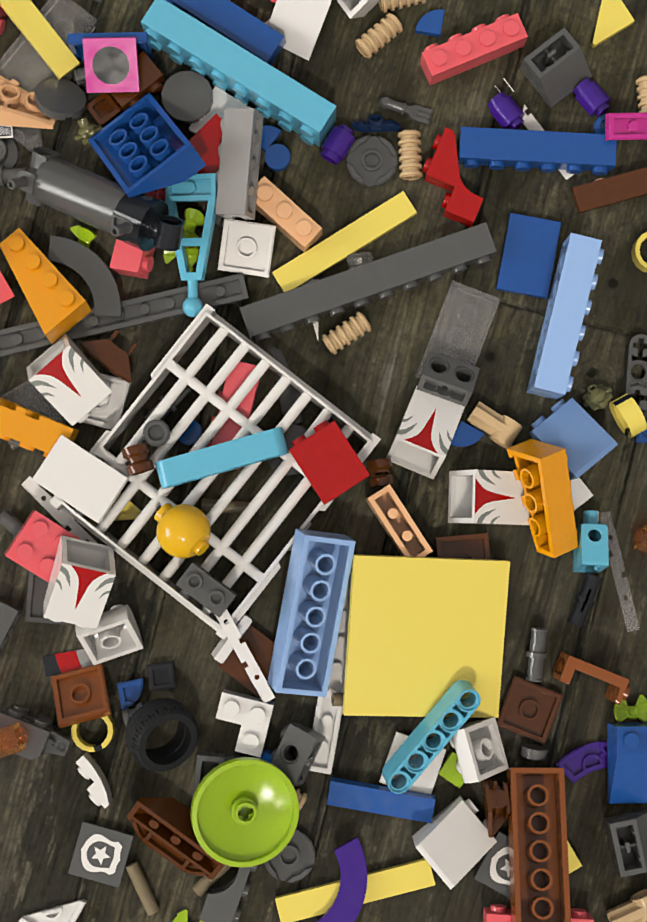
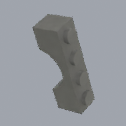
M257 866L239 867L236 876L229 883L220 887L210 888L199 920L203 922H238L242 908L238 907L240 898L247 897L251 885L247 878L250 872L255 873Z

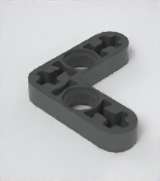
M638 334L627 343L623 395L626 393L633 395L637 391L638 396L647 397L646 335ZM641 340V344L645 345L646 349L640 352V359L645 358V361H632V357H638V349L633 348V344ZM634 365H639L644 369L642 379L632 377L631 368ZM641 400L637 402L641 411H647V401Z

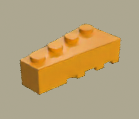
M20 228L0 243V248L45 336L51 344H54L92 312L86 300Z
M0 397L1 439L10 441L12 438L19 441V446L33 452L35 448L44 451V457L48 456L61 435L75 442L79 432L78 429Z
M529 439L507 448L509 458L514 457L517 469L513 470L515 479L520 480L523 487L524 495H521L523 506L531 514V517L527 520L537 552L556 558L578 548L566 449L534 439Z

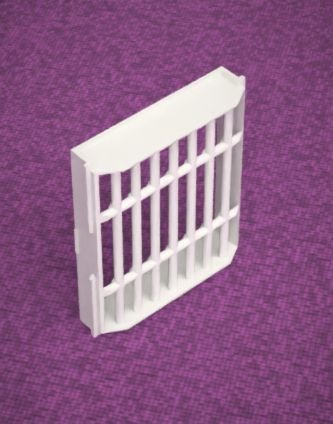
M206 304L150 374L152 380L111 431L106 430L89 451V453L128 477V481L131 482L109 509L101 523L97 524L94 520L56 495L53 496L49 503L55 508L65 511L106 545L113 547L115 552L217 631L216 634L220 638L225 640L227 636L211 611L205 606H201L189 594L169 580L186 558L173 557L160 573L148 564L161 548L157 535L140 557L127 547L159 506L162 507L166 503H170L173 507L176 506L175 503L167 498L174 487L166 489L160 487L157 490L149 484L146 479L154 469L142 474L129 476L126 469L127 466L125 465L127 460L123 458L122 452L115 457L108 451L170 372L179 379L124 448L142 443L145 425L149 421L160 420L187 385L200 395L172 429L169 441L165 445L158 447L150 457L154 468H156L155 462L161 461L207 402L217 407L220 413L189 452L206 448L228 418H231L242 427L232 440L262 432L263 430L257 424L289 384L302 394L275 427H282L283 433L287 431L311 400L322 409V412L304 433L306 438L316 433L313 428L332 417L344 426L341 431L346 439L353 433L366 443L357 454L362 463L381 439L374 433L370 434L220 317L210 305ZM209 322H211L218 330L185 370L177 363ZM228 336L239 346L206 386L194 376L223 339ZM249 352L260 362L227 403L215 392L244 355ZM270 368L281 378L248 419L236 408L265 371ZM290 452L279 456L283 459L282 463L224 537L219 539L212 532L208 543L214 549L202 563V568L210 572L221 556L224 555L235 564L222 581L227 587L231 588L243 572L257 581L256 585L231 615L235 624L239 622L281 568L279 561L287 551L292 550L294 536L265 573L251 564V561L311 486ZM261 462L245 466L206 515L210 527ZM290 468H295L304 478L243 556H241L230 545ZM218 474L202 478L182 504L194 506ZM140 489L151 500L118 540L106 530ZM320 501L299 529L308 530L311 526V520L318 511H325L332 501L326 505Z

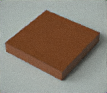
M102 663L51 676L57 722L60 728L112 715L105 669Z

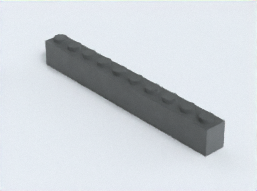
M485 222L240 307V311L251 341L256 339L257 342H262L272 338V333L281 331L282 334L295 330V325L304 322L306 325L321 321V316L330 314L331 317L340 315L345 312L344 308L353 305L355 308L366 306L370 303V299L379 297L380 300L389 298L394 295L393 291L402 288L404 291L415 289L419 286V282L428 280L429 283L438 281L443 278L442 274L451 271L453 274L461 273L468 269V265L477 263V266L487 264L492 261L491 257H494L497 250L488 225Z

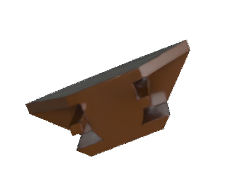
M117 329L109 339L81 342L80 346L94 360L128 383L132 381L130 363L133 361V358L130 355L138 345L134 343L127 353L113 343V340L119 334Z
M490 778L482 780L481 783L488 837L492 838L508 820L511 806L508 785L503 782L500 787L497 785V781L493 782Z

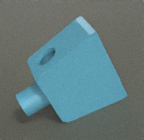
M587 510L583 511V524L576 528L578 548L574 549L573 572L600 573L609 566L608 526L599 524V511Z

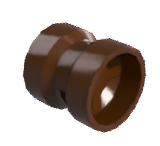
M147 443L136 444L121 450L123 458L128 463L130 462L126 468L129 476L155 469L153 461L147 459L149 452Z
M391 458L365 462L366 470L370 474L368 479L369 488L394 484V477L390 474V468L392 467ZM385 473V475L376 476L375 474Z

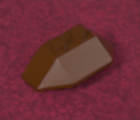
M140 797L126 816L132 822L133 828L140 840L183 872L197 876H206L208 879L213 880L225 864L213 859L200 846L191 825V810L173 797Z

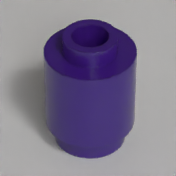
M586 78L573 90V93L576 95L575 99L590 117L595 115L600 117L610 108L608 105L611 101L610 97L595 80L591 81L590 78Z
M500 92L488 103L487 106L490 108V114L503 129L517 130L524 123L523 117L525 113L510 95Z
M340 124L339 127L333 126L321 146L320 156L329 163L338 165L339 161L344 160L355 141V137L352 135L353 131L343 124Z

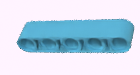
M278 427L155 462L161 487L166 489L288 454L289 451L283 429Z
M456 681L384 765L382 775L388 788L393 793L401 794L406 792L478 708L481 698L469 681ZM470 692L467 698L461 699L463 694ZM448 713H453L450 718L443 719ZM436 733L432 739H426L430 734ZM413 754H418L415 759L409 760ZM401 774L398 779L392 780L395 775Z

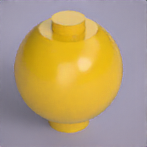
M166 503L156 512L154 519L158 522L156 528L157 539L162 549L169 555L177 558H190L195 555L200 556L208 549L211 527L208 518L199 508L188 504H179L173 507L170 503Z

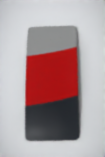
M84 649L43 656L46 677L93 665Z

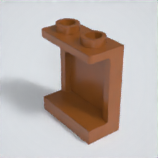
M560 651L551 673L552 677L570 684L575 670L608 682L609 686L605 694V698L619 705L622 700H626L630 692L629 679Z

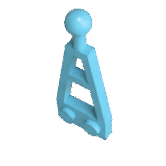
M216 173L195 174L185 182L165 187V203L168 205L169 215L179 218L176 202L208 201L202 238H183L182 236L180 249L175 251L180 278L182 281H187L188 298L183 302L182 308L189 317H196L203 309V303L198 298V281H204L216 219L215 203L218 189ZM185 247H200L196 272H189Z

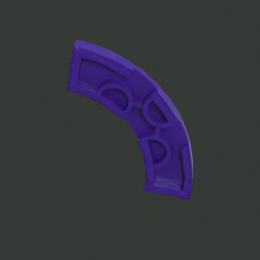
M607 740L581 745L563 755L554 764L558 768H564V774L575 784L586 774L607 768Z
M357 836L334 849L341 874L339 891L327 912L314 922H354L362 908L367 890V865L362 845Z

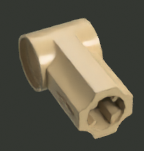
M480 401L467 419L472 425L490 435L489 438L506 449L511 447L523 428L512 418L498 414Z
M647 889L632 895L631 900L605 911L609 922H647Z

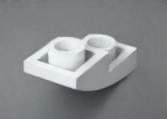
M86 752L76 762L79 766L78 771L85 779L89 780L91 778L94 781L87 789L90 793L89 798L97 806L102 805L106 808L113 801L108 781L94 758Z

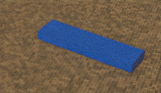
M331 777L327 805L431 823L436 795L409 790L396 794L386 786Z

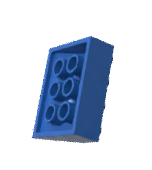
M150 92L88 139L129 198L185 182L206 166L192 144Z
M645 722L607 723L609 804L647 803V723Z

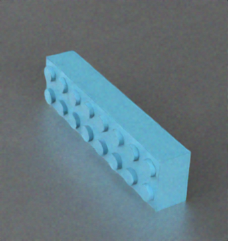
M154 0L141 20L143 30L147 32L153 49L159 52L162 49L177 64L182 65L184 63L191 67V71L212 80L214 86L224 92L228 90L235 94L234 98L247 105L249 103L256 107V110L263 114L265 118L269 119V117L277 120L278 125L285 131L291 132L293 130L298 133L300 139L311 146L315 144L320 147L335 124L336 105L166 0Z

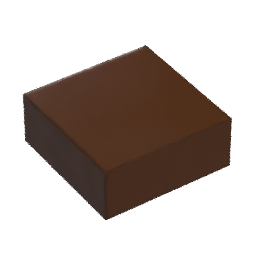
M108 93L100 94L85 106L96 122L102 125V128L122 114Z

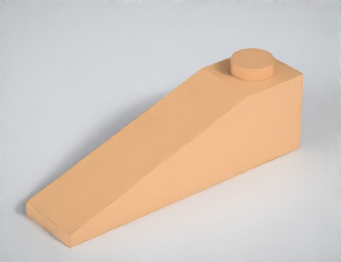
M0 75V125L53 129L56 119L49 118L39 111L37 103H34V92L29 93L19 87L20 83L14 79L8 80Z

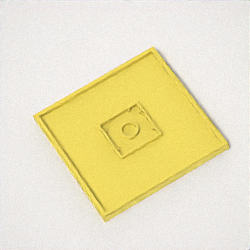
M353 554L342 714L344 716L426 717L456 681L467 680L473 685L481 698L480 705L470 718H498L510 561ZM470 692L463 694L461 699L467 698ZM448 713L445 717H451L453 713Z

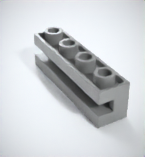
M225 108L224 117L221 119L222 143H220L218 148L220 166L216 173L218 189L215 214L224 219L241 217L245 220H255L264 115L254 108Z

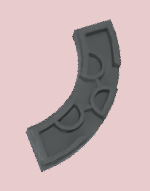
M50 235L48 260L53 264L62 265L75 271L85 280L93 296L94 315L96 317L122 319V302L119 288L105 263L84 245L71 239Z

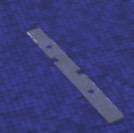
M611 512L599 513L600 524L607 525L608 536H613L612 540L608 539L609 552L612 551L613 554L609 561L627 632L639 630L640 627L627 577L623 578L621 573L625 572V567ZM625 595L628 596L627 600L623 599Z

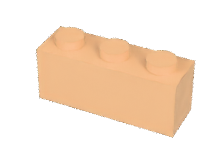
M265 176L258 182L256 210L271 224L277 225L276 228L301 251L306 252L322 236V227Z
M390 484L366 499V502L401 556L425 557L433 552Z

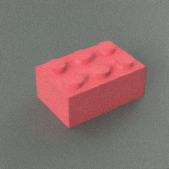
M33 509L4 554L49 583L61 535L76 539L80 538Z

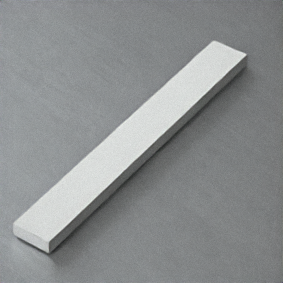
M352 564L327 697L318 696L312 727L313 730L324 735L325 739L310 771L330 775L343 706H332L331 695L332 693H344Z

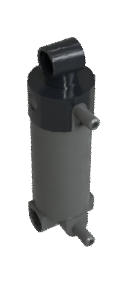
M44 147L33 148L30 168L19 171L16 178L10 179L7 182L10 190L20 188L26 192V200L38 207L46 205L108 233L116 239L142 251H149L155 246L166 251H177L180 249L185 222L178 217L169 215L168 205L164 201L146 193L129 198L118 182L60 158L61 153Z

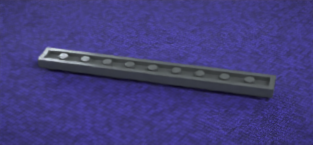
M243 273L198 283V298L202 301L203 307L208 304L212 308L249 300ZM188 286L121 301L122 319L96 317L94 315L95 308H91L92 312L65 334L72 341L114 332L116 329L122 330L186 315L182 306L185 299L188 298ZM38 321L0 330V358L53 345L45 336Z

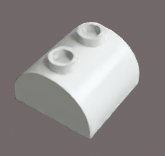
M114 605L109 611L103 612L97 629L90 627L82 628L75 624L76 636L93 665L144 649L137 622L128 605Z
M495 717L463 724L450 740V744L455 748L458 758L456 767L458 772L462 774L464 783L480 782L509 769Z

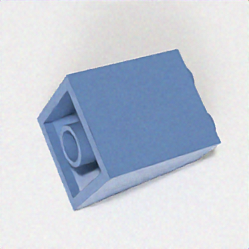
M563 398L551 407L553 413L547 418L543 415L531 424L533 429L528 433L534 440L566 449L570 480L578 479L618 445L573 398L566 402Z

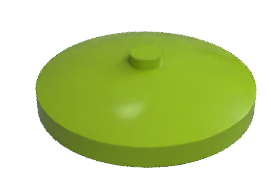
M254 757L231 759L213 768L199 783L191 803V825L200 846L216 861L232 867L257 866L277 856L290 842L299 819L298 797L291 781L274 764Z

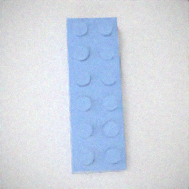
M570 233L562 243L526 393L557 400L564 396L566 392H570L574 377L570 376L572 367L577 365L580 351L576 350L578 341L583 340L586 326L582 325L584 316H588L592 305V300L588 298L590 291L595 289L598 275L594 273L597 264H601L604 249L600 248L602 240Z
M295 529L267 681L276 693L327 697L356 541L344 534Z

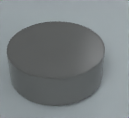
M161 420L149 421L143 429L144 440L154 447L165 445L171 436L169 426Z
M523 743L520 754L526 759L543 761L547 759L548 748L539 744Z

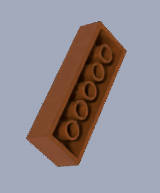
M509 768L506 770V782L511 806V813L508 818L511 922H571L564 768Z

